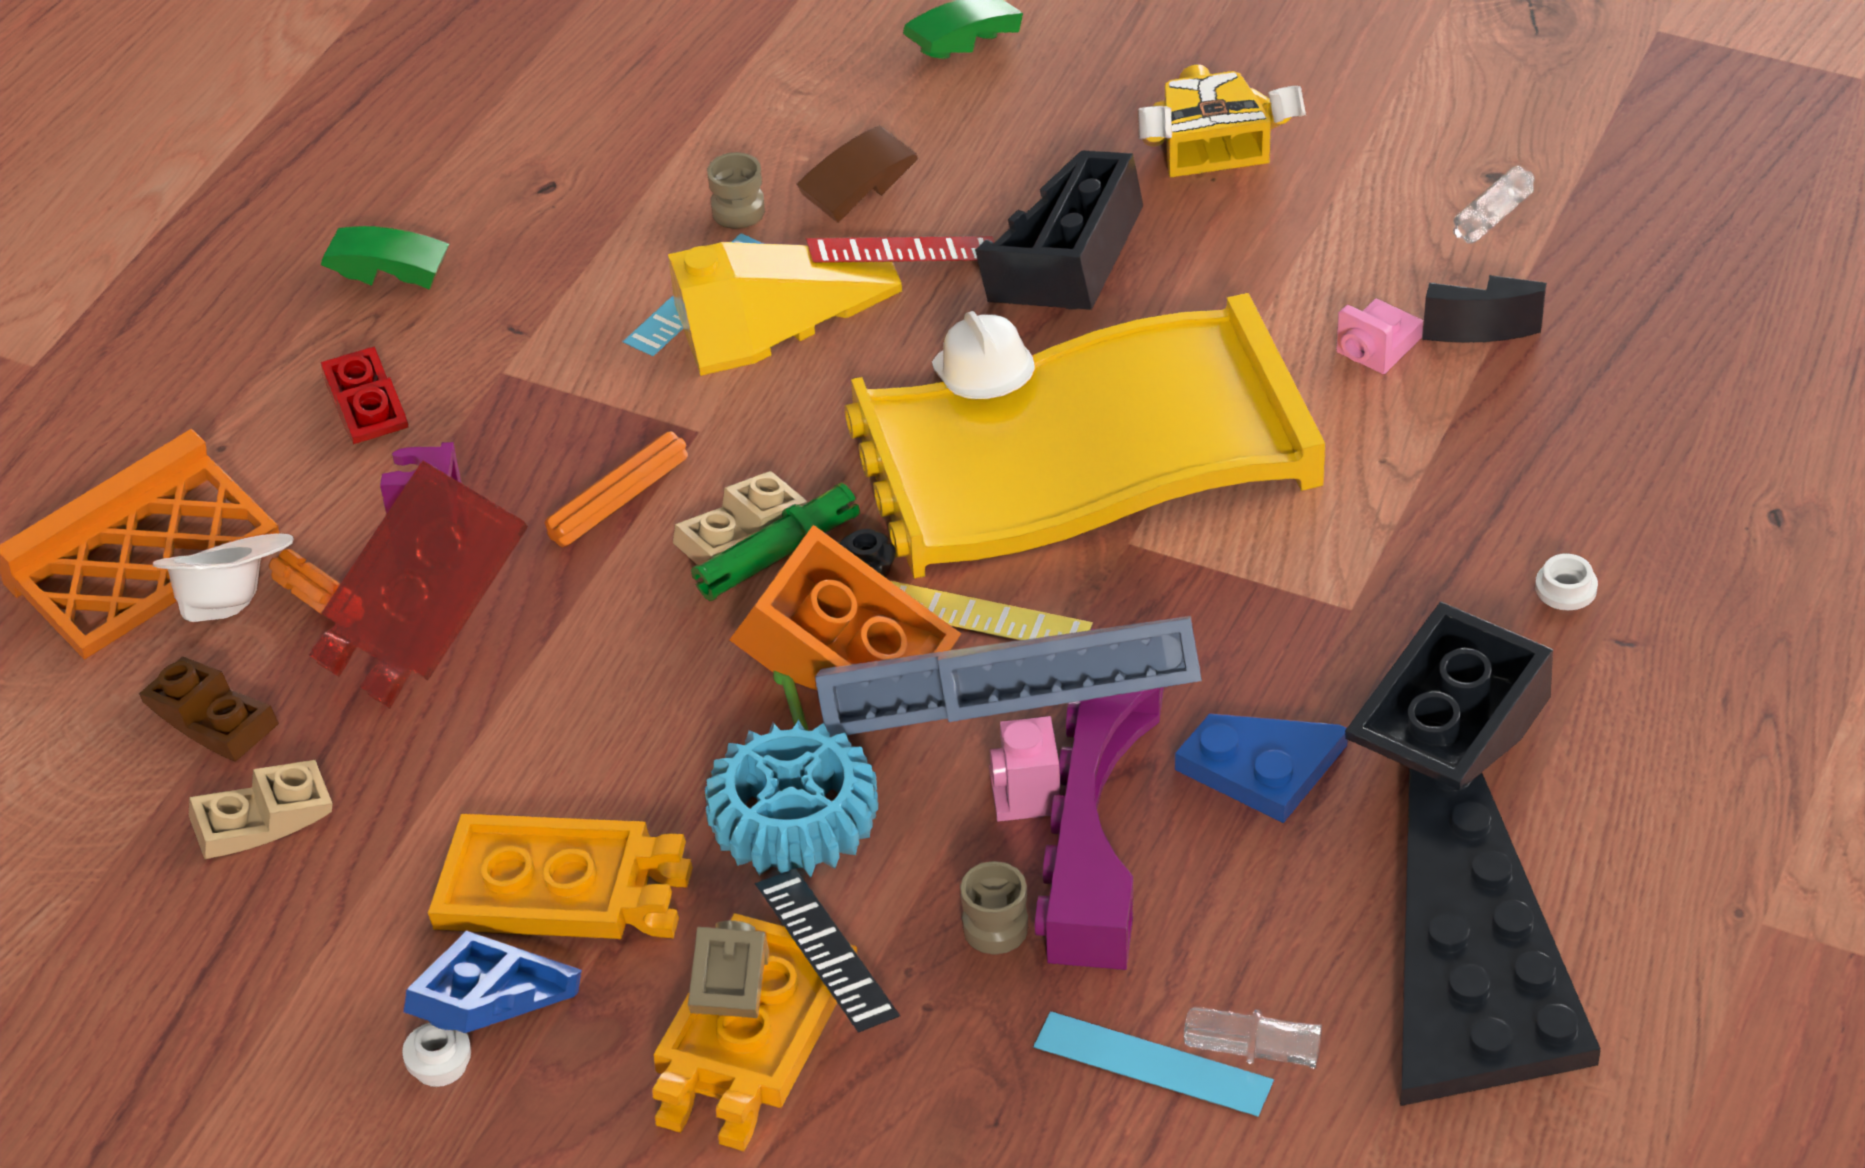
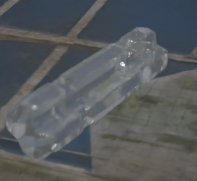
M1520 166L1512 167L1500 180L1492 184L1470 203V206H1467L1454 217V235L1457 238H1463L1467 243L1478 241L1489 229L1494 227L1518 206V203H1521L1534 192L1532 183L1535 181V177L1532 172H1525Z

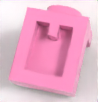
M1377 298L1363 311L1346 305L1338 313L1337 352L1355 362L1385 374L1422 338L1423 320Z

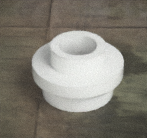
M1559 554L1548 559L1537 573L1535 590L1538 597L1545 604L1560 610H1577L1589 605L1595 599L1598 587L1597 577L1589 562L1574 554Z
M427 1023L410 1033L404 1042L402 1054L405 1066L410 1074L426 1085L438 1087L451 1084L462 1076L471 1057V1045L467 1033L456 1030H443Z

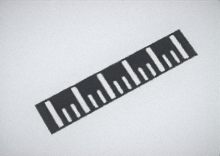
M796 868L755 883L858 1033L900 1017L898 1011Z

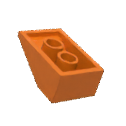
M813 525L729 641L770 671L785 674L791 677L795 683L818 691L815 676L821 669L950 651L961 633Z

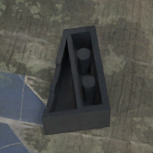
M1081 150L1039 189L1041 199L1026 213L1025 211L1017 210L1007 219L1009 229L994 243L985 240L975 249L988 302L1059 307L1070 310L1093 309L1144 206L1133 153Z

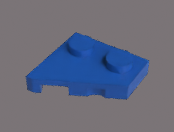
M1208 714L1175 753V770L1284 823L1347 747L1348 740L1345 739V730L1347 728L1337 724Z
M466 931L406 989L404 1013L427 1020L431 1025L439 1029L468 1033L575 997L579 991L582 970Z

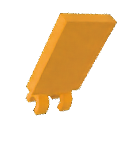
M461 814L428 915L434 930L622 939L625 925L631 924L650 936L674 938L679 915L676 909H668L672 895L670 886L688 888L693 866L691 859L682 858L686 845L684 834H662L658 837H650L646 822ZM649 876L661 884L647 885Z
M734 913L730 921L745 922L754 926L755 931L765 932L769 947L768 964L764 965L758 1018L690 1013L688 993L654 1052L655 1072L662 1075L653 1087L652 1093L653 1099L662 1101V1105L655 1115L656 1126L679 1133L682 1132L689 1119L696 1093L720 1099L716 1107V1117L726 1121L718 1134L719 1144L745 1151L754 1133L761 1104L764 1103L782 1108L837 1002L784 926ZM851 945L857 954V946Z

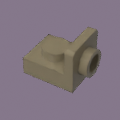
M720 921L715 924V928L697 927L688 999L690 1013L758 1018L764 965L768 964L769 947L765 932L755 931L754 926L740 921Z

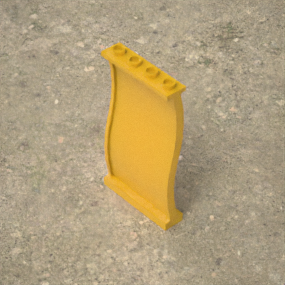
M1249 293L1227 297V306L1223 310L1179 312L1137 319L1096 330L1032 355L1035 370L1031 379L1019 389L1004 396L990 399H968L955 395L946 387L944 382L915 387L867 389L863 378L859 377L851 379L853 403L844 405L845 419L851 438L860 437L862 443H859V455L864 474L867 478L875 476L877 482L873 483L879 514L881 517L889 515L892 522H889L888 528L891 544L895 546L896 557H906L914 579L925 577V567L929 564L980 560L1027 551L1072 538L1162 502L1208 489L1247 482L1295 479L1301 491L1324 485L1325 441Z

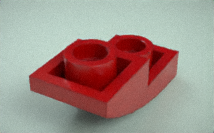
M375 346L320 362L322 375L331 398L353 444L409 428L408 420L390 377L387 378Z

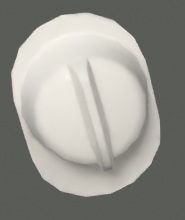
M974 311L965 313L964 320L956 323L949 329L944 340L943 350L932 361L934 371L943 380L946 387L955 395L968 399H990L1004 396L1022 387L1031 379L1035 370L1031 353L1023 345L1016 327L1009 320L998 315H976Z
M289 534L259 535L222 544L189 556L156 560L153 562V566L168 569L174 596L178 602L180 614L185 620L197 622L224 619L238 614L252 600L257 591L261 558L288 547L293 543L294 538Z

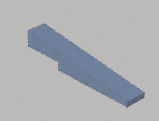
M1191 616L821 669L815 676L823 722L830 733V737L841 733L850 735L942 719L954 722L1202 680Z

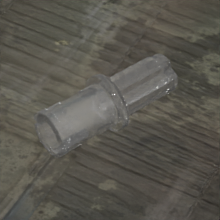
M1201 1007L1190 1008L1187 1013L1184 1025V1043L1189 1047L1247 1056V1063L1254 1064L1256 1058L1309 1066V1068L1313 1069L1317 1067L1322 1037L1321 1024L1311 1025L1262 1017V1010L1259 1009L1254 1010L1253 1016Z

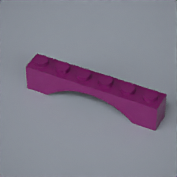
M1164 687L1068 703L1066 737L1074 738L1073 747L1061 748L1059 760L1060 785H1067L1065 796L1054 795L1051 834H1059L1058 845H1046L1043 865V884H1051L1050 896H1038L1035 915V935L1046 936L1047 963L1127 970L1134 919L1133 875L1115 855L1100 825L1097 808L1103 786L1117 761L1138 738L1160 722Z

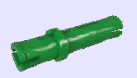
M841 482L802 506L790 505L782 511V518L706 562L692 567V578L697 580L702 577L703 579L695 584L705 599L713 601L722 593L793 553L813 525L827 533L849 519L856 518L860 514L859 505L853 504L850 507L847 505L856 500L854 494Z

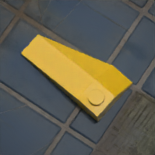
M721 242L668 254L674 304L700 376L755 364L771 356L772 346L792 336L802 341L815 334V325L835 315L837 317L849 318L902 292V283L893 262L813 263L808 245Z

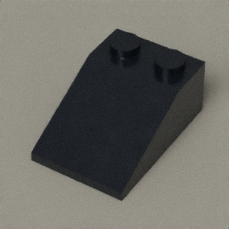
M1440 601L1347 727L1345 739L1461 790L1521 741L1551 698L1553 649Z

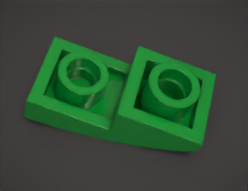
M956 0L935 7L915 17L904 25L903 35L921 46L920 51L923 54L934 58L947 59L951 57V53H973L976 36L994 39L998 33H1019L1023 13L1004 0Z
M375 226L342 227L337 229L320 265L338 272L345 278L359 280L371 286L381 270L394 275L405 283L416 284L430 290L443 263L449 244L428 236L393 228Z

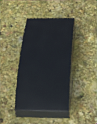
M1493 275L1489 276L1486 290L1429 282L1425 299L1423 340L1459 343L1493 342L1541 333L1547 283Z

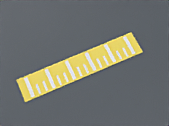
M891 581L953 627L1016 640H1026L1089 631L1093 622Z

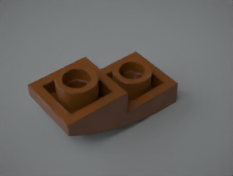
M879 125L858 135L836 149L810 170L796 185L804 197L839 223L872 189L882 196L919 158L914 151Z
M183 656L175 663L165 667L160 672L158 678L139 693L142 702L171 726L205 748L234 762L279 724L271 705L230 690L222 671Z

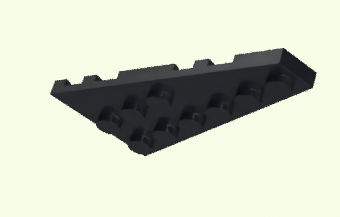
M1409 768L1400 1106L1598 1066L1601 1048L1483 773H1480L1461 790H1458Z

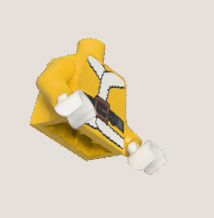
M1191 65L1181 72L1179 79L1169 80L1165 84V100L1156 102L1153 106L1138 109L1139 139H1142L1146 145L1151 147L1160 146L1166 139L1167 165L1170 178L1270 163L1271 130L1288 122L1291 117L1306 115L1302 90L1300 86L1283 87L1270 91L1268 98L1259 91L1250 88L1240 73L1229 71L1210 74L1205 66Z

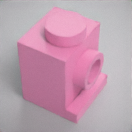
M1051 716L1000 722L1001 748L990 749L991 765H989L997 822L1051 816L1054 795H1060L1059 759Z

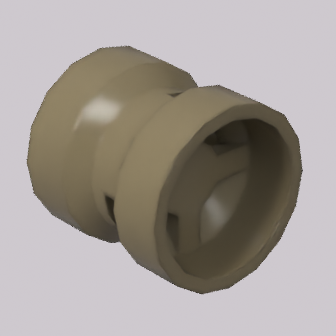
M734 152L718 156L710 162L707 174L709 189L713 192L710 198L713 219L719 225L732 229L747 228L759 222L765 214L764 195L760 190L762 175L759 161L749 154Z
M986 862L971 868L963 877L960 886L961 902L964 910L962 925L965 939L971 947L982 953L995 955L1008 953L1021 945L1026 939L1028 932V914L1026 910L1027 885L1025 877L1017 868L1003 862Z

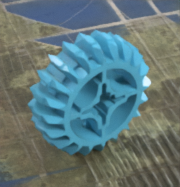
M799 719L791 730H780L772 722L768 734L761 736L748 730L745 745L728 743L725 758L714 760V767L711 771L712 777L707 779V786L705 788L707 822L712 828V833H715V840L720 845L721 851H731V856L734 857L737 866L752 861L753 867H755L759 876L771 867L778 868L780 873L788 872L795 868H803L811 877L816 864L823 862L836 869L838 859L840 858L839 853L856 855L857 847L860 844L859 839L870 838V830L873 827L872 819L876 818V811H878L879 807L876 774L872 771V765L867 763V757L864 755L862 747H851L846 733L830 737V733L827 731L824 723L813 731H806ZM831 789L838 793L833 801L825 797ZM753 796L758 802L749 809L745 804Z

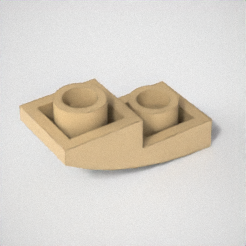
M772 471L726 487L724 489L722 507L675 524L673 544L697 565H700L782 518V511L792 504L802 506L807 503V500Z
M310 760L253 769L251 788L190 797L189 818L204 859L248 850L292 834L331 813L333 803L316 761Z

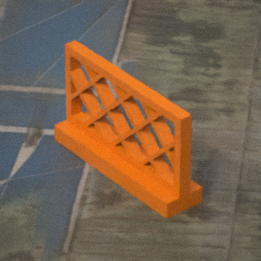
M191 428L0 544V574L3 585L16 598L23 595L85 660L177 602L168 569L157 568L153 565L129 563L133 546L165 548L164 559L173 557L175 548L208 550L244 538L279 534V526L207 455L206 442ZM207 480L218 490L216 502L185 500L186 493ZM152 514L171 515L168 532L136 530L139 522ZM181 516L213 518L210 535L178 533ZM223 518L248 520L255 527L254 530L243 537L220 536ZM104 544L122 545L119 563L87 561L88 554ZM55 574L73 575L69 594L43 592L37 585ZM83 577L116 578L112 596L80 594ZM126 579L158 581L156 591L144 599L122 597ZM76 610L108 612L107 622L84 635L74 624Z

